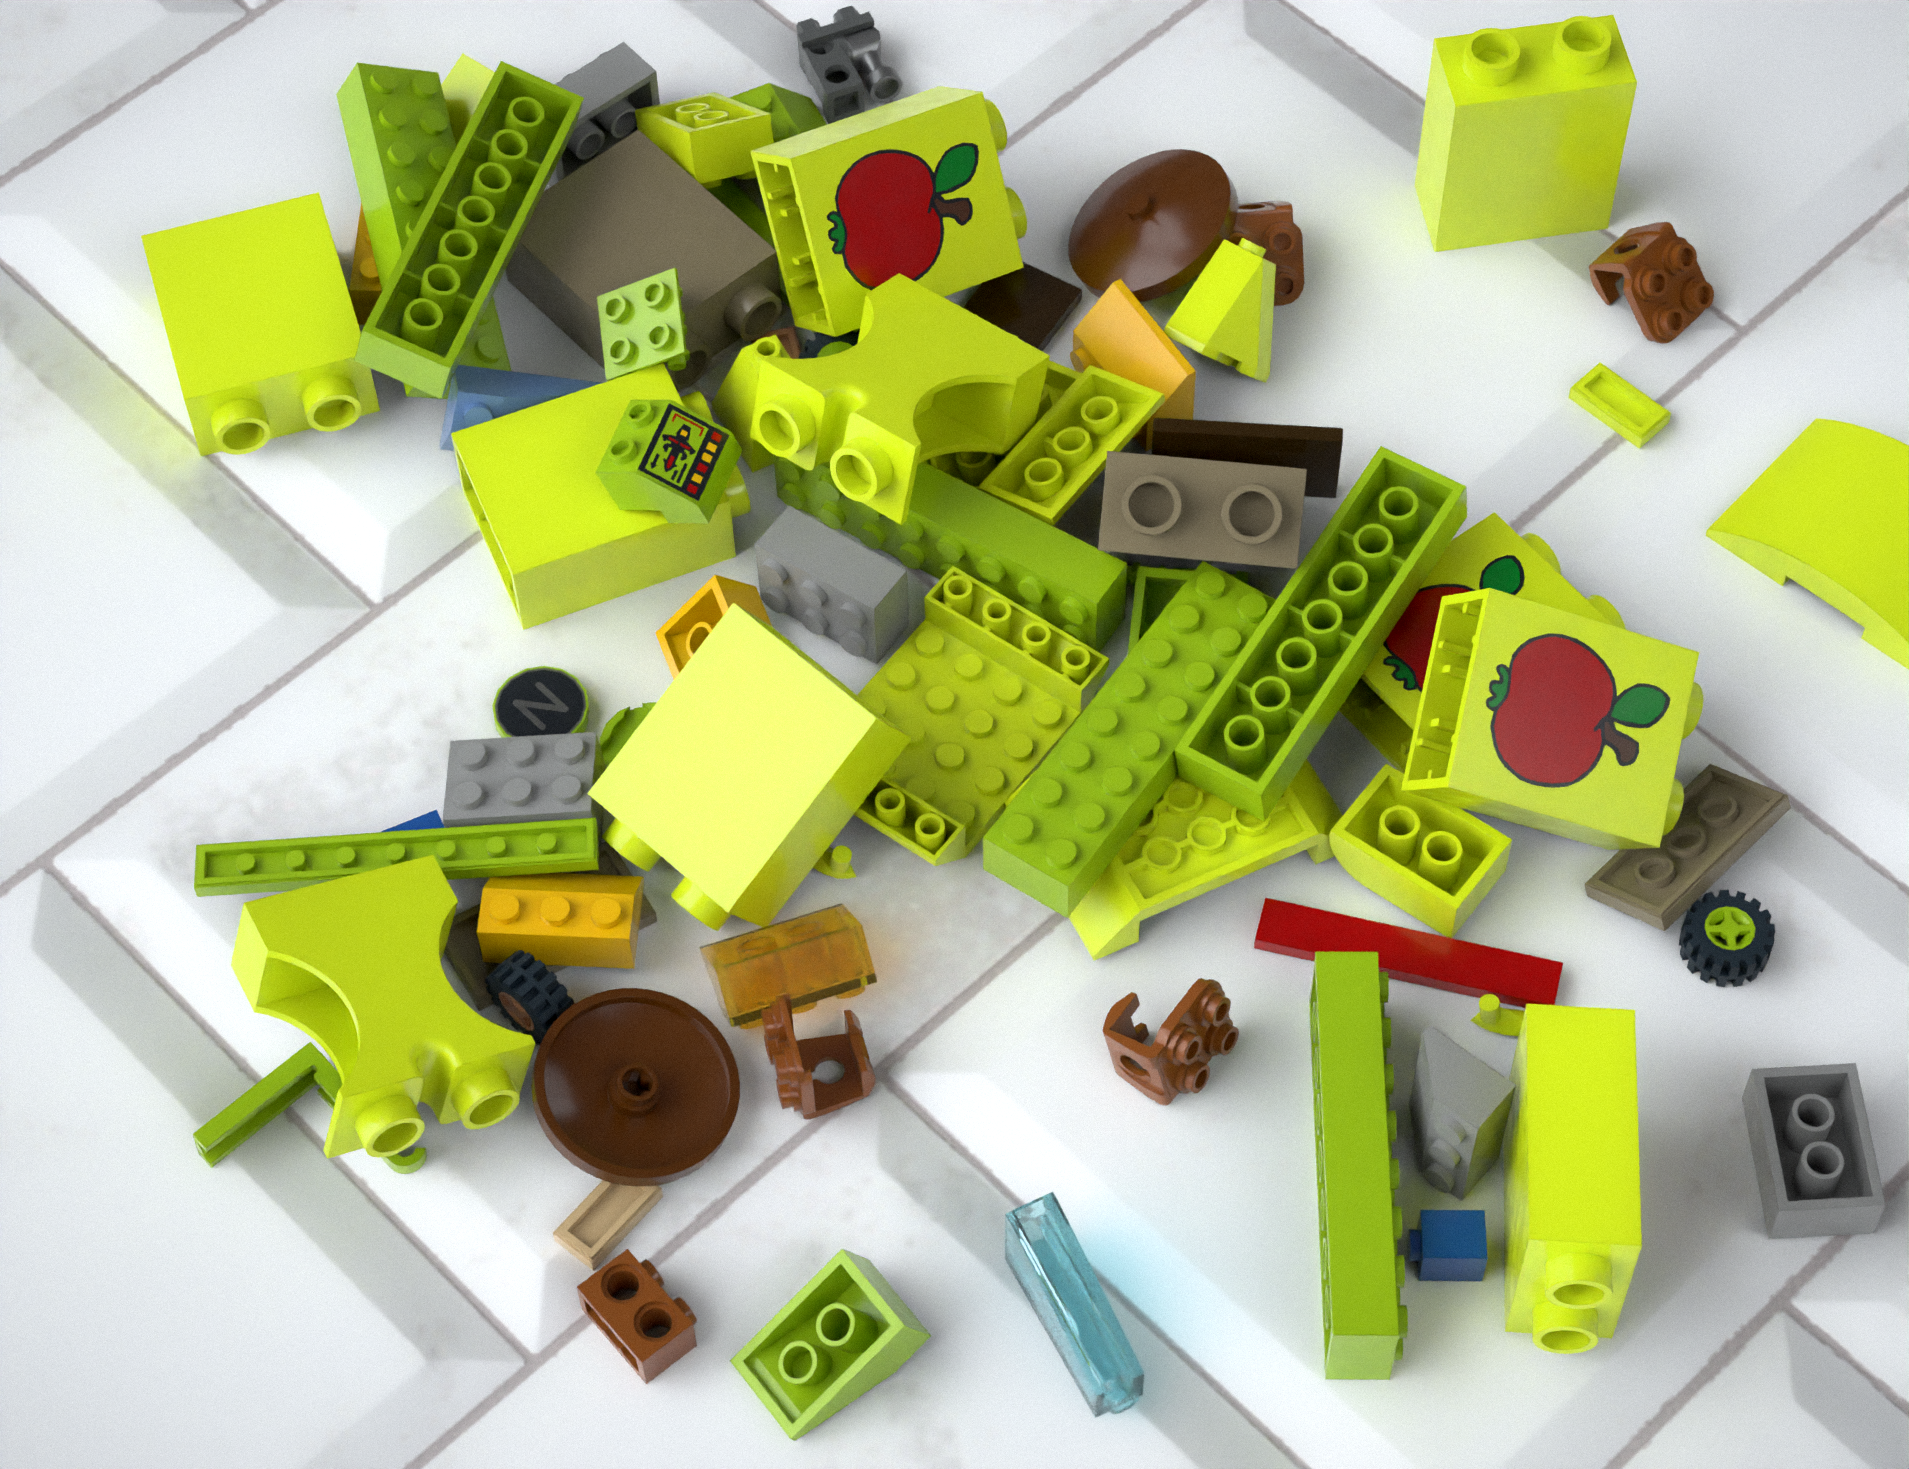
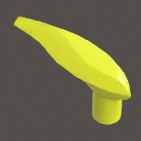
M844 845L837 846L834 849L829 846L813 867L819 872L837 879L857 877L850 864L852 852Z
M1493 994L1483 995L1479 1000L1480 1012L1470 1021L1481 1028L1495 1033L1519 1036L1525 1011L1502 1008L1497 996Z

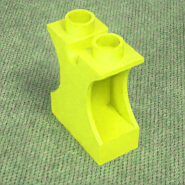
M899 273L866 294L858 342L855 346L837 354L818 358L792 359L767 355L761 359L749 437L762 444L772 454L785 457L808 471L813 470L820 464L830 462L832 479L846 497L862 502L902 525L907 521L918 464L930 458L954 452L1003 454L1019 443L1036 423L1050 355Z
M434 855L243 903L231 967L253 1011L281 1019L304 1031L323 1047L331 1057L341 1077L342 1086L338 1090L323 1149L327 1159L365 1148L369 1156L376 1158L387 1157L410 1147L420 1138L425 1129V1124L417 1110L418 1102L430 1106L440 1124L461 1120L468 1129H482L492 1126L509 1116L519 1104L520 1092L536 1043L531 1035L506 1029L479 1015L457 995L448 982L441 962L458 899Z

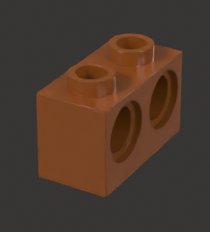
M626 1249L578 1285L577 1291L581 1309L645 1384H648L697 1346L694 1324L697 1323V1319L691 1308L682 1298L678 1296L672 1300L663 1290L664 1281L661 1275L647 1259L640 1263ZM623 1289L637 1291L632 1298L627 1300L613 1298L618 1291ZM656 1326H664L670 1329L666 1335L660 1338H651L645 1335L648 1330Z

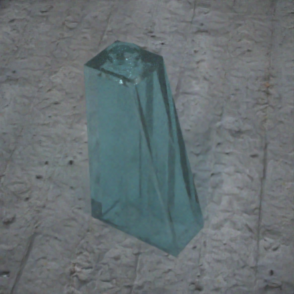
M1052 1191L1006 1213L1005 1261L1094 1417L1096 1418L1109 1411L1111 1414H1118L1131 1408L1139 1400V1396L1143 1395L1144 1371L1055 1194Z

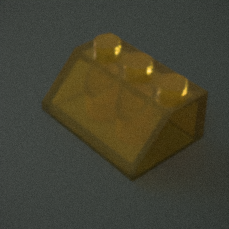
M842 903L699 947L722 1014L732 1028L739 1026L741 1029H751L763 1025L761 1010L770 1008V1002L776 1001L777 995L789 993L792 1014H799L815 1008L819 1000L835 995L838 999L851 998L863 993L865 986L877 982L863 926Z

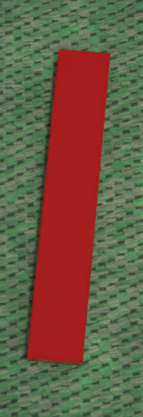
M1266 897L1254 942L1255 949L1314 961L1315 952H1378L1379 972H1388V978L1481 998L1486 994H1493L1498 997L1500 1003L1525 1008L1526 1004L1555 1005L1563 962Z

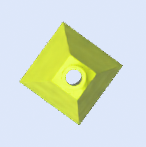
M776 334L760 338L755 343L741 349L711 402L712 409L723 427L732 432L742 448L741 456L752 473L774 464L773 454L749 436L761 359L767 355L791 358Z

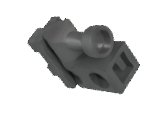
M852 5L838 9L833 15L834 23L821 27L817 20L810 18L800 21L796 25L799 64L822 103L823 114L828 124L865 112L863 82L857 71L864 70L868 75L865 85L871 98L876 102H886L895 98L903 86L897 71L883 64L880 33L874 27V19L870 12L859 14Z

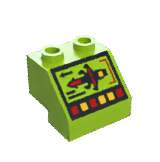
M630 400L595 473L620 510H656L662 512L668 523L709 524L743 450L731 431L673 400Z

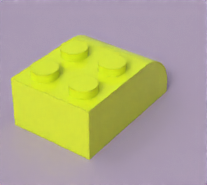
M715 92L635 110L638 130L706 189L721 185V179L735 176L737 179L757 177L750 151L774 143L770 113Z
M1386 763L1330 830V847L1341 866L1363 886L1442 935L1453 938L1506 871L1512 839L1459 807L1401 791L1404 774Z

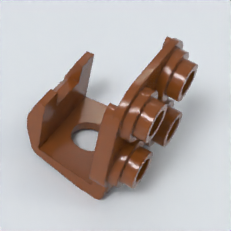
M1280 200L1238 204L1236 222L1228 241L1239 245L1241 239L1244 238L1266 249L1263 258L1276 264L1274 306H1283L1294 302L1299 298L1304 288L1303 236L1301 229L1293 222L1292 204Z
M1657 222L1629 229L1589 265L1592 284L1606 305H1611L1620 296L1615 283L1624 276V294L1641 331L1647 340L1656 343H1669L1674 340L1706 308L1710 307L1714 299L1713 287L1705 280L1697 262L1695 248L1685 238L1678 237L1674 227L1669 222Z
M1199 978L1190 987L1159 1028L1155 1042L1151 1047L1143 1044L1149 1036L1147 1025L1141 1022L1134 1027L1131 1018L1140 1005L1137 994L1131 992L1116 1002L1107 1013L1102 1029L1115 1072L1148 1098L1164 1106L1169 1105L1179 1093H1199L1209 1079L1210 1067L1207 1065L1213 1056L1218 1054H1229L1238 1040L1239 1030L1233 1026V1022L1229 1017L1231 1001L1225 997V992L1222 990L1220 983L1213 979L1205 980ZM1132 1058L1133 1060H1135L1145 1070L1139 1069L1138 1067L1134 1066L1130 1062V1059Z
M789 993L777 995L776 1001L770 1002V1008L761 1010L765 1030V1047L770 1065L774 1064L778 1078L775 1079L782 1109L792 1107L794 1112L800 1111L803 1118L809 1120L833 1112L870 1095L876 1084V1077L870 1062L860 1021L851 1010H844L845 1034L796 1040L794 1035ZM824 1061H836L845 1070L843 1077L838 1082L832 1084L823 1083L818 1079L812 1080L811 1073L815 1072L816 1067Z

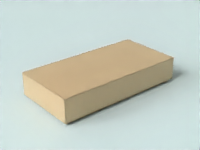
M602 1180L553 1232L554 1241L594 1271L662 1199V1188L658 1185L625 1186Z

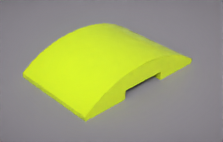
M1049 360L1036 423L1019 443L1003 454L954 452L939 455L924 462L1045 523L1054 525L1106 468L1107 451L1120 452L1166 401L1165 396L1161 392L1089 365L1083 373H1080Z
M1816 418L1707 529L1705 536L1781 586L1789 579L1797 582L1865 627L1861 637L1863 640L1909 669V445L1855 424Z

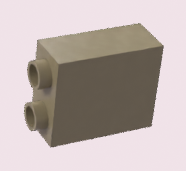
M636 130L543 192L506 267L507 280L604 370L597 296L676 268L679 286L683 289L681 306L682 311L686 315L684 322L687 326V334L685 335L686 349L690 351V359L686 361L687 366L682 370L668 369V363L662 362L676 390L688 388L697 382L708 369L712 357L738 339L754 341L765 335L774 326L782 310L776 250L639 130Z
M1107 451L1098 550L1297 569L1307 469Z

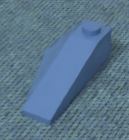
M458 365L451 380L439 444L440 449L454 451L451 436L453 432L601 384V382Z

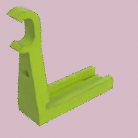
M309 1042L192 1134L198 1154L211 1168L214 1167L315 1086H320L317 1089V1094L334 1109L338 1090L342 1086L338 1071ZM415 1148L413 1154L407 1157L399 1156L396 1153L381 1158L393 1171L400 1174H410L423 1166L427 1158L426 1148Z

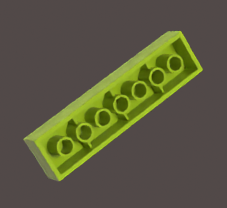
M500 61L362 329L355 362L442 399L574 132L584 97Z
M357 62L336 96L380 285L383 291L456 149V143L438 72ZM492 296L459 365L512 371L494 297ZM451 381L442 399H448ZM404 383L407 397L440 399Z
M1380 446L1175 748L1180 778L1266 821L1467 518V486Z
M773 454L777 497L787 506L790 505L797 510L802 509L819 518L828 527L841 529L859 538L869 548L881 549L898 558L905 566L911 569H920L940 580L952 566H955L1099 653L1125 619L1126 562L1104 551H1099L1098 548L925 462L917 465L907 521L900 525L866 504L846 497L832 479L830 462L820 464L813 470L808 471L785 457Z
M1202 561L983 837V870L1068 918L1178 776L1175 748L1276 599Z
M1315 952L1309 996L1325 1379L1390 1380L1394 1360H1402L1403 1338H1407L1408 1334L1407 1306L1400 1305V1288H1404L1405 1261L1403 1255H1397V1239L1402 1237L1401 1206H1395V1190L1399 1189L1398 1158H1392V1142H1396L1397 1119L1396 1111L1390 1110L1389 1097L1394 1092L1393 1063H1387V1049L1391 1048L1390 1017H1384V1003H1388L1389 978L1388 972H1379L1378 952Z

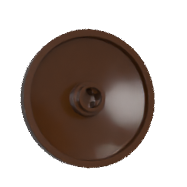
M1166 150L1147 155L1129 163L1107 178L1090 195L1077 214L1068 242V255L1072 269L1083 285L1099 298L1113 282L1119 279L1124 282L1139 302L1153 300L1177 290L1198 276L1211 260L1223 240L1228 241L1238 212V197L1233 182L1215 159L1194 150Z
M620 988L596 993L584 998L568 1008L554 1021L540 1044L534 1062L531 1092L539 1124L546 1137L564 1158L585 1173L598 1179L619 1185L639 1187L660 1185L681 1179L702 1167L715 1155L724 1143L735 1120L740 1099V1080L736 1060L726 1039L718 1028L699 1010L674 996L662 992L640 988Z

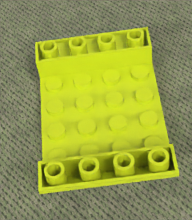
M952 566L924 597L925 620L857 694L912 739L854 815L934 866L968 856L1004 812V802L1039 768L1092 701L1109 666L1108 657L955 566Z
M1308 759L1305 760L1266 821L1180 778L1178 774L1077 905L1069 919L1095 961L1139 942L1140 921L1303 850L1308 852L1315 865L1334 857L1335 855L1329 843V834L1343 814ZM1031 776L1004 802L1005 809Z

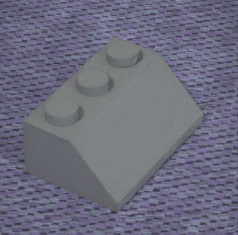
M1429 1024L1422 1033L1409 1102L1419 1170L1435 1189L1443 1193L1450 1192L1462 1201L1499 1158L1516 1085Z

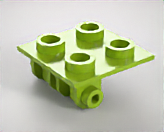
M676 268L597 296L606 381L649 368L662 362L668 363V369L673 371L686 368V361L690 359V351L686 349L685 335L687 334V326L684 324L686 315L682 311L681 306L683 289L679 286Z

